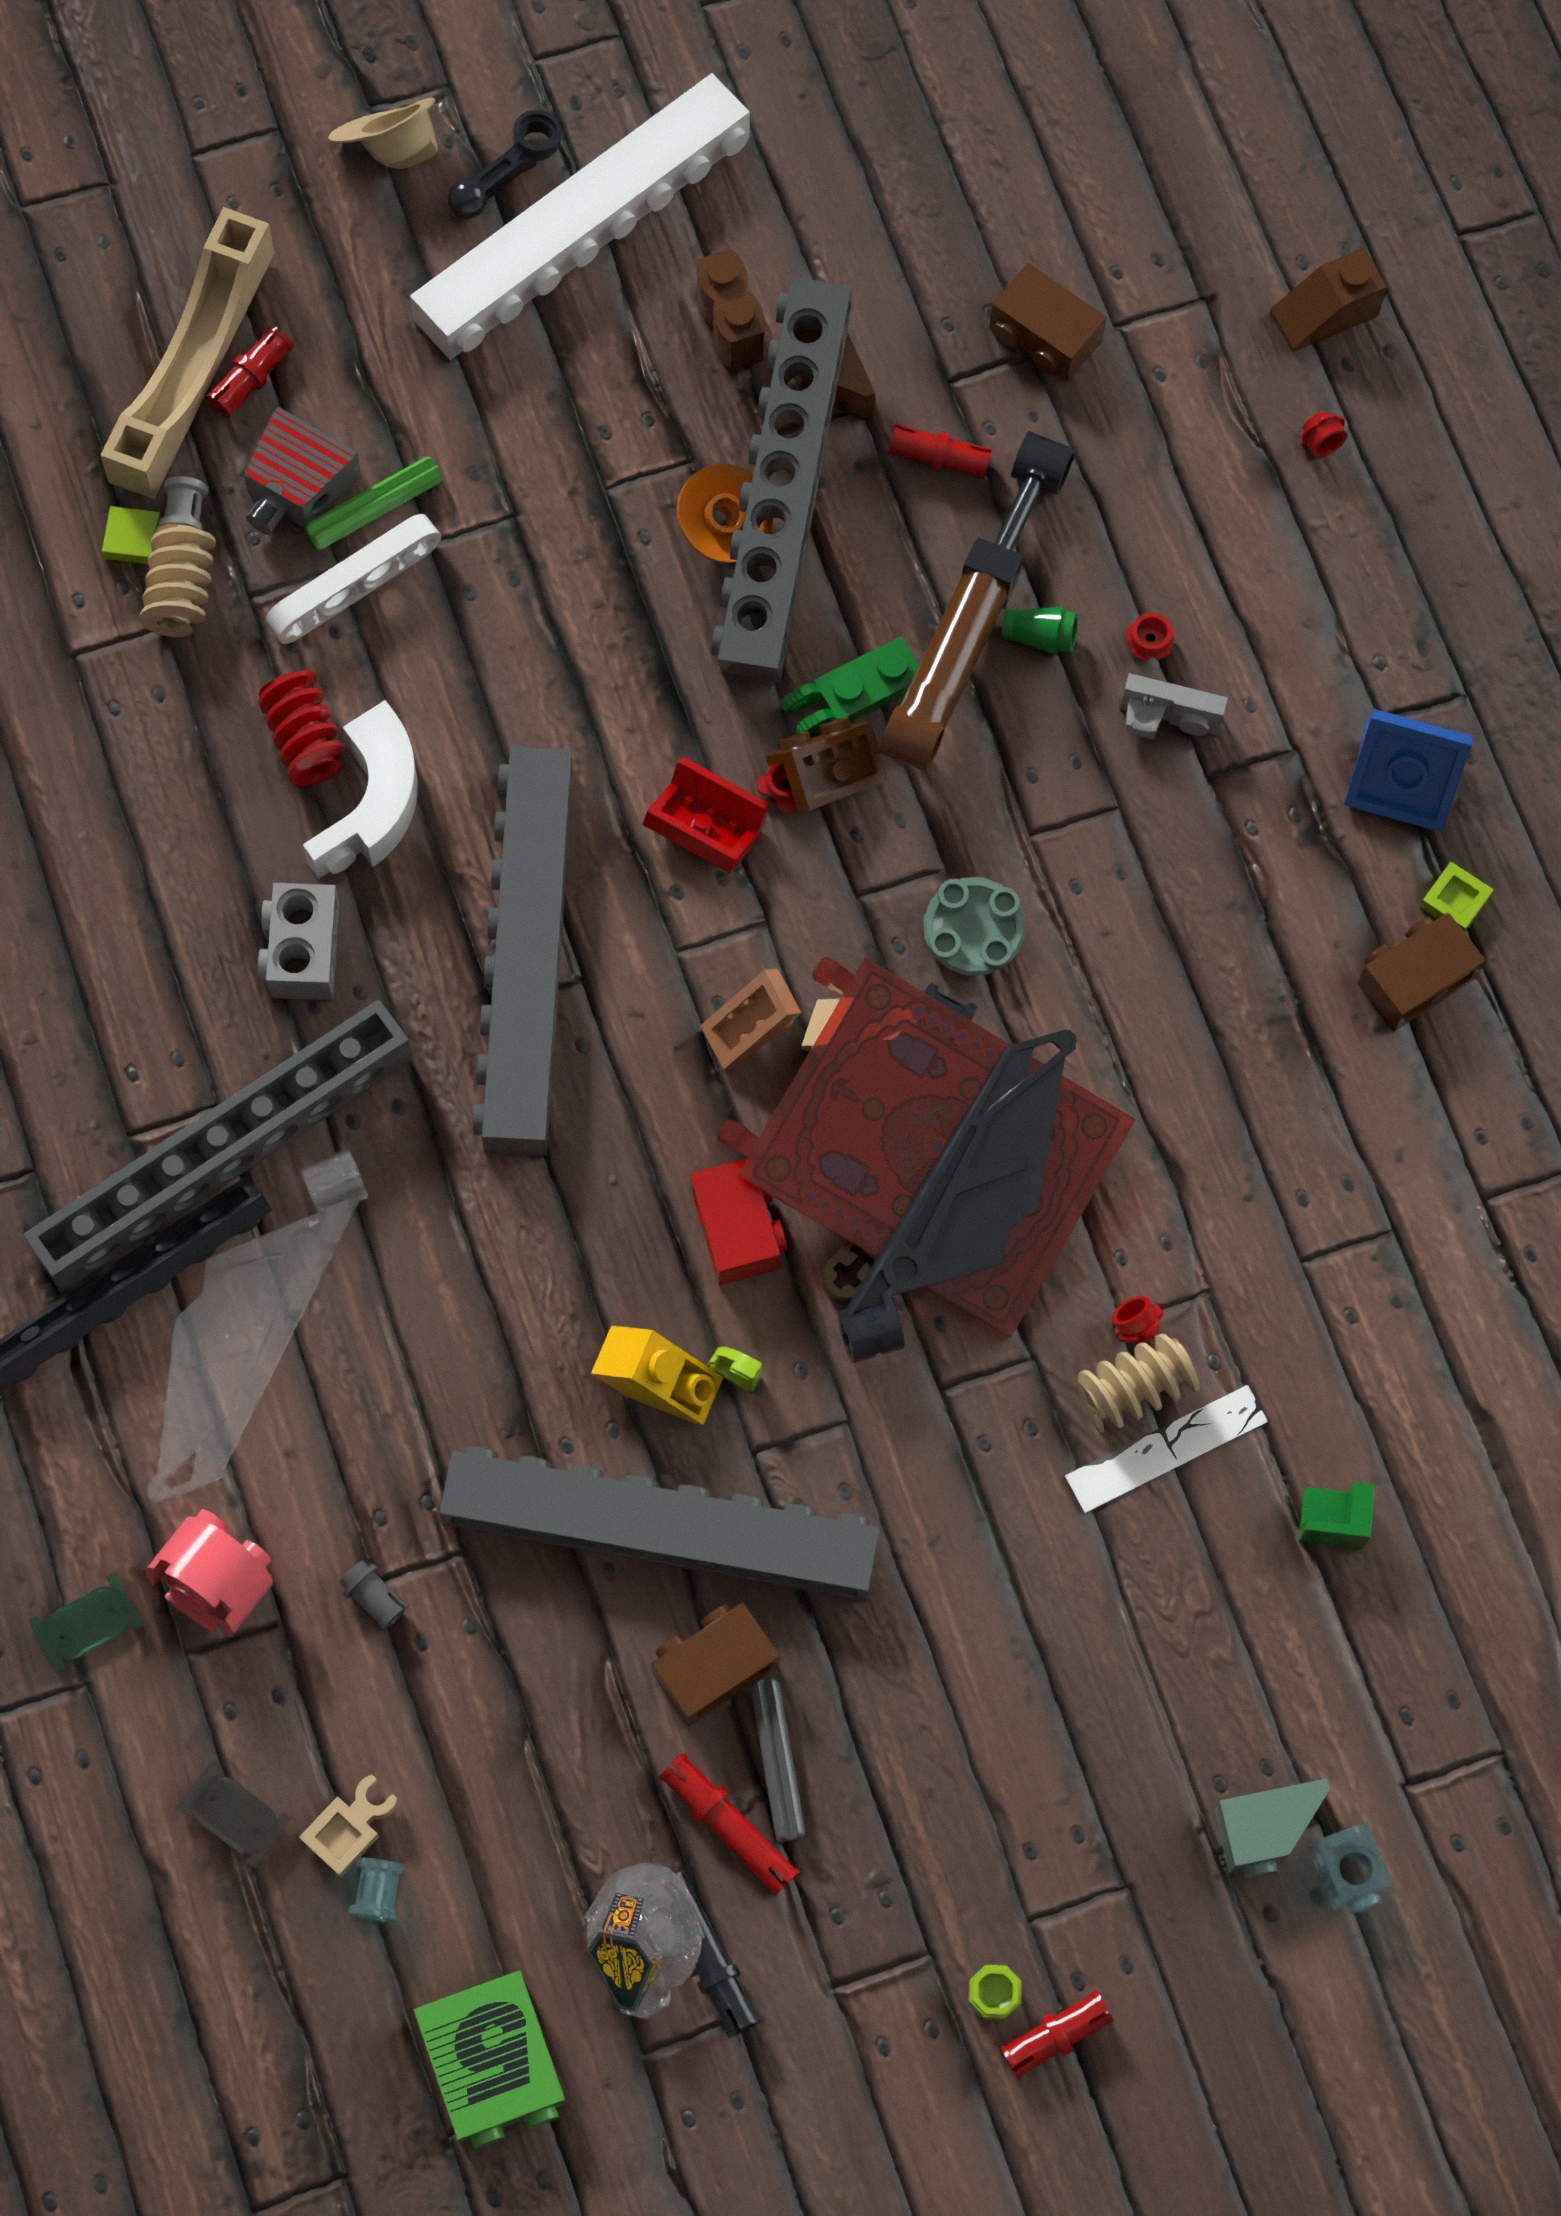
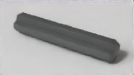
M776 1679L760 1680L751 1685L750 1691L775 1836L778 1842H794L804 1838L805 1826L780 1683Z

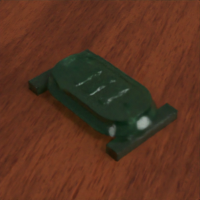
M116 1572L106 1577L111 1587L97 1588L60 1608L46 1619L44 1625L38 1615L28 1620L56 1673L66 1669L62 1660H72L86 1654L121 1634L128 1627L129 1623H131L134 1630L144 1625Z

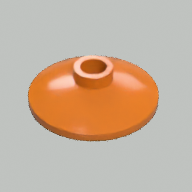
M714 464L702 468L687 480L678 498V523L686 541L700 555L719 563L730 564L737 561L730 559L731 541L735 529L743 530L746 512L739 511L744 481L752 483L753 479L752 473L739 466ZM714 510H720L726 516L725 526L716 523L713 518ZM768 518L763 521L759 530L763 533L771 534L774 518Z

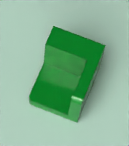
M1353 1482L1347 1492L1313 1487L1305 1488L1302 1494L1298 1541L1363 1549L1371 1537L1375 1485Z

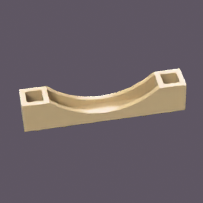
M223 207L203 247L187 304L169 347L143 391L121 413L100 455L108 483L155 499L275 254L269 223Z

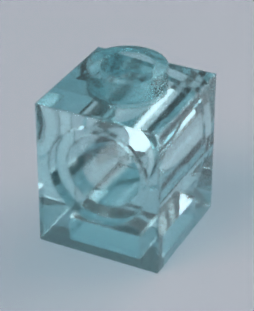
M1368 1822L1316 1840L1309 1848L1334 1911L1349 1906L1352 1914H1357L1383 1903L1380 1894L1389 1889L1393 1882ZM1353 1858L1364 1866L1366 1871L1364 1884L1352 1885L1342 1878L1339 1870L1342 1859Z

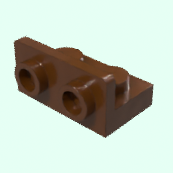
M848 717L835 719L819 725L820 735L811 738L809 732H803L780 740L781 750L765 755L768 766L783 763L798 812L813 810L889 780L882 756L879 753V746L871 721L850 724Z

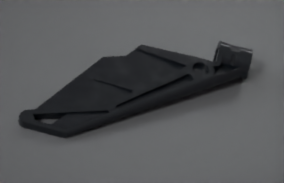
M1071 1030L1058 1031L1005 1047L846 1309L837 1312L842 1341L852 1363L876 1357V1354L881 1353L883 1355L904 1349V1334L891 1297L1003 1264L1010 1230L1038 1208L1065 1057L1076 1049V1035ZM1053 1043L1060 1052L1026 1078L1033 1049Z

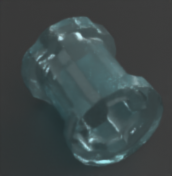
M358 1858L356 1867L361 1870L356 1902L350 1905L348 1914L362 1919L396 1922L398 1913L394 1910L398 1881L400 1876L405 1875L407 1866L382 1859Z

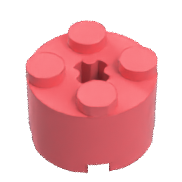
M202 1509L196 1517L190 1516L183 1521L145 1569V1573L153 1586L160 1578L170 1588L164 1597L188 1618L212 1632L221 1624L224 1626V1636L232 1637L273 1585L272 1577L266 1569L272 1560L255 1543L246 1540L243 1545L225 1533L227 1526L213 1513Z

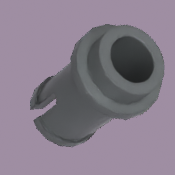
M362 1560L354 1565L342 1577L339 1583L345 1589L343 1595L347 1599L353 1597L380 1625L379 1627L385 1631L406 1612L409 1606L376 1574L378 1568L374 1564L368 1566Z

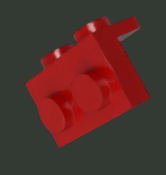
M683 757L676 764L671 783L647 810L643 826L731 874L759 840L770 806L764 800Z

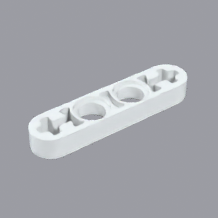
M425 514L410 517L281 600L269 611L265 618V623L282 644L298 640L426 557L439 544L441 534Z

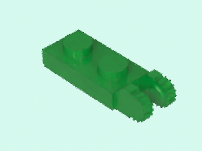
M900 636L814 679L813 683H806L798 687V689L784 696L780 704L785 713L790 714L821 700L825 709H821L813 713V715L804 718L795 728L798 734L809 732L810 737H814L817 734H821L819 725L843 717H848L849 721L852 722L904 696L919 667V663L903 637Z

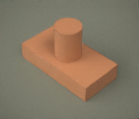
M778 968L762 971L700 1026L723 1070L737 1068L778 1032L788 1030L792 1026L794 1019L802 1012Z

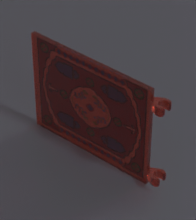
M824 957L815 967L812 977L821 985L842 994V997L760 1137L736 1121L728 1120L722 1125L717 1134V1139L723 1145L747 1156L737 1174L739 1177L877 1258L1005 1047L1011 1044L867 958L863 959L856 973L852 974L833 959ZM1031 1057L1026 1078L1044 1064ZM1062 1076L1038 1208L1010 1230L1003 1264L930 1285L926 1288L1008 1337H1012L1136 1119Z

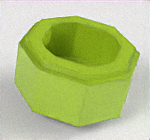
M985 1965L969 1980L968 2004L983 2020H1005L1021 2004L1022 1981L1007 1965Z

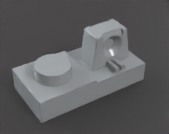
M1129 673L1120 707L1121 710L1126 711L1125 733L1154 739L1162 720L1169 721V724L1179 726L1182 731L1191 735L1203 736L1209 733L1218 736L1228 697Z

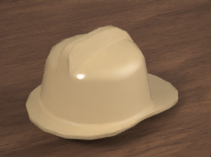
M430 97L404 108L379 112L355 119L332 131L328 139L332 143L340 144L361 141L379 163L396 169L412 167L433 157L438 151L435 131L428 113V109L436 100Z

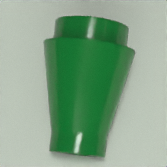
M1066 606L1023 610L1006 609L1002 624V638L1014 640L1059 656L1061 651L1072 653L1077 637L1078 613L1067 611Z

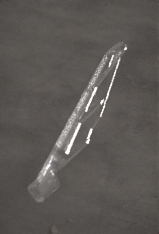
M349 1148L326 1157V1160H318L299 1168L317 1214L207 1259L202 1294L175 1319L158 1474L148 1482L147 1489L149 1498L155 1503L166 1502L214 1482L221 1477L359 1201L368 1198L363 1180ZM196 1451L190 1481L173 1488L163 1483Z

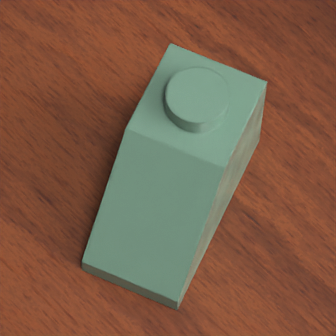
M1328 1779L1220 1800L1214 1808V1813L1229 1874L1244 1871L1245 1879L1248 1880L1277 1873L1276 1864L1283 1863L1290 1855L1329 1792Z

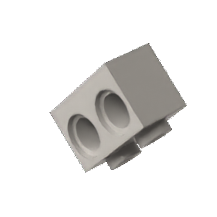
M273 883L272 901L264 900L262 905V931L269 932L268 949H260L258 957L259 980H266L271 998L333 1000L340 907L336 885ZM298 910H306L312 913L311 918L303 924H292L287 921L288 917ZM296 958L305 959L309 962L307 968L299 973H289L283 970L290 960Z

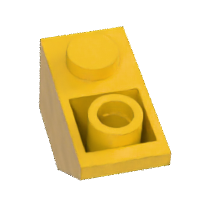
M621 1326L610 1327L591 1372L592 1375L628 1398L698 1425H704L723 1379L721 1375L655 1331Z

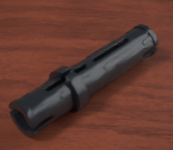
M680 1871L665 1878L667 1882L665 1884L663 1881L658 1882L654 1886V1890L659 1894L701 1979L697 1986L702 1995H709L727 2031L728 2038L748 2031V2026L755 2027L761 2020L759 2016H756L738 1980L742 1973L736 1963L730 1964L688 1880L686 1871Z

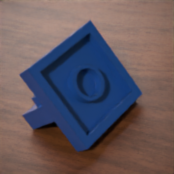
M1373 709L1370 720H1366L1361 736L1357 761L1347 789L1344 805L1443 832L1472 745L1473 736Z

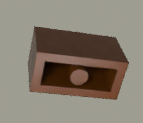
M1027 263L992 303L989 328L993 330L995 336L1003 344L1009 347L1016 346L1032 357L1034 363L1042 371L1051 375L1056 374L1068 382L1103 341L1107 317Z
M1449 912L1435 921L1430 917L1420 920L1405 933L1406 940L1393 948L1388 943L1384 944L1369 954L1363 961L1366 966L1358 981V985L1394 1032L1475 980L1486 961Z
M743 1602L732 1610L728 1604L717 1608L701 1621L704 1627L702 1630L687 1640L680 1634L667 1641L655 1652L658 1659L652 1662V1673L688 1727L779 1667V1654Z

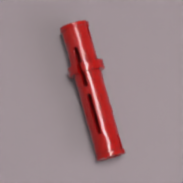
M685 1753L679 1755L671 1764L686 1778V1782L672 1767H667L661 1773L659 1779L662 1782L664 1781L694 1811L690 1816L697 1824L703 1821L771 1891V1894L776 1897L787 1885L772 1871V1867L787 1883L791 1882L800 1871L794 1868L742 1813L726 1799L729 1793L722 1785L716 1788L687 1758L688 1756Z

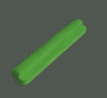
M430 456L424 457L308 522L305 527L310 541L317 549H324L434 487L442 481L438 465Z

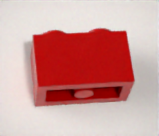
M751 1157L690 1173V1190L718 1286L780 1270V1252L787 1250L782 1225L779 1220L770 1222L765 1203L773 1201L770 1186L752 1176L755 1168Z

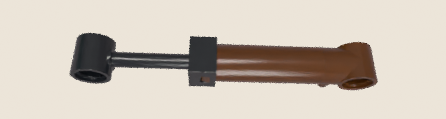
M1028 431L1011 472V477L1022 481L1023 484L995 543L979 537L976 538L963 565L961 579L900 706H896L888 721L879 746L880 754L928 772L940 747L945 728L1002 608H1006L1018 583L1024 556L1013 551L1040 492L1048 491L1056 495L1060 493L1072 466L1076 449Z

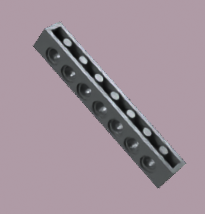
M792 276L789 293H780L776 322L783 323L780 340L772 339L770 342L767 358V369L774 371L770 388L762 387L758 403V417H764L761 435L753 434L749 449L748 463L755 465L752 483L744 481L740 495L739 511L746 512L743 530H734L730 547V559L737 560L733 578L725 577L721 593L720 605L723 608H727L724 626L716 625L712 639L711 655L718 656L721 673L781 683L853 307L851 285ZM806 329H814L822 334L817 341L809 344L802 343L796 339L797 335ZM797 376H805L813 381L807 389L802 391H795L787 387L788 382ZM788 423H796L803 427L800 435L790 439L781 437L778 431L783 425ZM780 470L789 471L794 475L793 480L785 486H775L768 480L773 473ZM768 518H779L785 522L783 529L775 534H766L759 530L761 523ZM767 565L776 570L774 577L766 582H756L749 577L751 572L758 566ZM751 613H759L767 618L764 626L754 631L744 629L740 626V623L745 616Z
M379 999L25 1232L23 1236L35 1257L62 1294L412 1061L409 1039Z

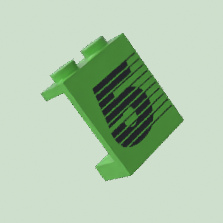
M520 1970L413 2009L457 2140L460 2144L471 2141L473 2149H478L504 2139L503 2128L524 2121L526 2128L531 2129L559 2118L556 2109L567 2104Z

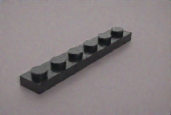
M246 1176L0 1338V1387L2 1390L12 1383H19L28 1379L34 1374L39 1365L57 1353H64L73 1349L80 1343L84 1335L103 1323H109L118 1319L125 1313L128 1306L148 1293L160 1291L170 1283L173 1276L191 1264L207 1260L214 1254L218 1246L236 1234L246 1233L256 1227L263 1216L273 1211L263 1194Z

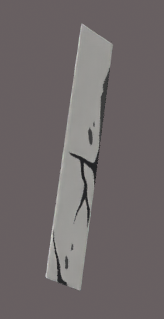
M1246 1385L1065 1475L1086 1513L1268 1421L1249 1386Z

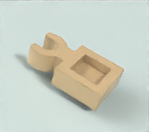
M372 1774L360 1781L355 1792L356 1800L350 1807L337 1796L299 1836L300 1840L340 1878L379 1838L378 1834L369 1824L374 1819H383L390 1816L397 1808L399 1802L393 1794L381 1805H372L368 1802V1793L378 1783Z

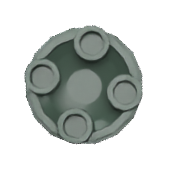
M984 877L945 881L940 886L938 893L930 900L924 915V938L932 955L947 969L966 976L988 975L1004 968L1019 953L1025 937V915L1020 906V899L1017 893L1011 888L1004 887L1002 884Z

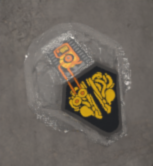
M640 1863L620 1869L610 1876L584 1916L588 1923L587 1937L589 1941L587 1951L620 2012L625 2015L648 2020L652 2015L668 2006L671 2000V1988L682 1985L689 1978V1975L692 1974L700 1956L702 1938H705L689 1890L679 1876L669 1867L652 1863Z

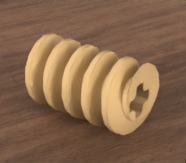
M164 524L156 528L155 534L151 539V549L153 552L148 558L150 570L145 578L147 589L142 598L145 607L140 612V622L146 629L168 637L183 638L190 636L194 632L190 624L202 623L205 620V611L198 606L208 601L207 592L200 587L207 586L211 582L210 574L204 569L210 568L213 565V556L207 552L216 546V539L213 535L188 525Z
M1166 1334L1155 1336L1153 1348L1147 1343L1137 1344L1134 1348V1357L1127 1352L1118 1353L1115 1358V1367L1108 1361L1098 1363L1096 1367L1097 1377L1089 1370H1083L1077 1376L1081 1399L1091 1419L1102 1434L1104 1433L1103 1419L1108 1418L1118 1429L1124 1427L1122 1410L1126 1408L1137 1420L1143 1418L1141 1401L1145 1399L1156 1411L1162 1409L1160 1392L1164 1390L1175 1402L1180 1400V1382L1184 1381L1194 1393L1200 1390L1196 1371L1186 1350L1177 1339L1173 1338L1172 1340Z

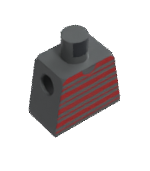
M277 407L245 470L244 478L248 494L257 501L247 514V521L255 529L266 535H270L283 517L306 528L305 526L308 522L324 514L359 479L361 470L358 453Z

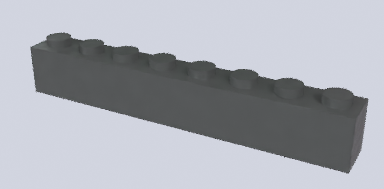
M510 746L509 764L499 765L498 794L507 795L505 812L496 811L495 842H503L502 859H493L491 871V890H500L499 907H489L488 938L496 939L495 956L485 957L484 987H493L491 1005H482L480 1034L481 1036H489L488 1054H479L477 1062V1085L485 1086L484 1104H475L473 1116V1135H482L484 1153L547 1156L573 781L572 749Z
M467 1447L466 1453L452 1451L439 1511L440 1519L444 1526L867 1602L880 1527L869 1526L870 1520L854 1514H838L837 1520L816 1516L817 1511L815 1509L798 1504H786L784 1510L763 1507L761 1499L741 1494L732 1495L731 1501L709 1497V1490L693 1485H679L678 1491L656 1487L657 1482L643 1476L627 1475L625 1476V1481L603 1478V1471L587 1466H573L571 1472L550 1468L551 1463L549 1461L531 1456L519 1457V1462L497 1459V1452L482 1447Z

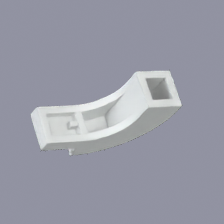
M386 700L343 727L346 746L368 776V786L362 801L354 811L303 844L307 864L318 879L329 872L336 874L345 870L355 861L356 855L362 852L371 866L374 867L393 851L401 841L413 818L418 794L413 751L403 724Z

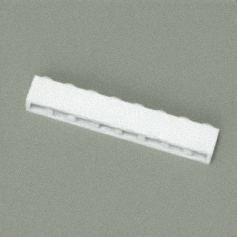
M711 73L411 294L410 302L414 322L450 360L462 351L468 352L473 350L482 342L487 332L500 323L505 324L515 319L526 303L539 294L546 295L559 284L561 278L576 266L583 267L589 264L596 257L600 248L614 238L621 239L632 231L637 221L650 211L656 212L664 208L671 201L674 193L686 184L699 182L707 175L711 166L721 158L738 153L745 146L750 136L749 110Z

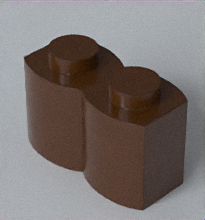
M731 249L698 259L697 305L705 322L713 328V343L718 358L730 371L763 361L765 351V317L761 305L748 291V274L744 263Z

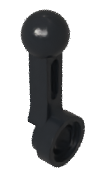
M531 110L521 114L513 126V146L471 180H460L451 187L448 193V204L451 211L463 219H472L479 216L485 209L489 198L522 172L536 167V161L545 160L556 153L560 147L562 128L558 119L542 110ZM530 133H542L549 138V141L543 145H533L527 142L524 137Z

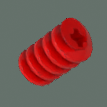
M310 670L279 676L265 684L258 694L260 696L258 703L261 712L267 715L265 718L267 727L274 733L272 737L275 747L281 750L279 754L281 762L288 768V779L295 786L319 784L335 777L344 768L342 762L335 760L346 751L345 745L339 740L331 741L339 733L336 724L325 723L331 717V711L328 706L319 705L324 699V693L322 689L311 688L317 682V676L315 672Z

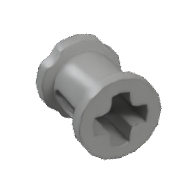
M175 476L166 479L163 489L164 493L168 496L165 517L159 519V526L164 524L188 525L203 531L202 524L199 521L202 501L208 497L209 487L201 480L185 476Z

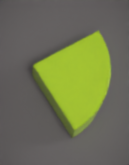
M718 1347L707 1363L710 1369L747 1392H753L762 1378L763 1364L732 1348Z

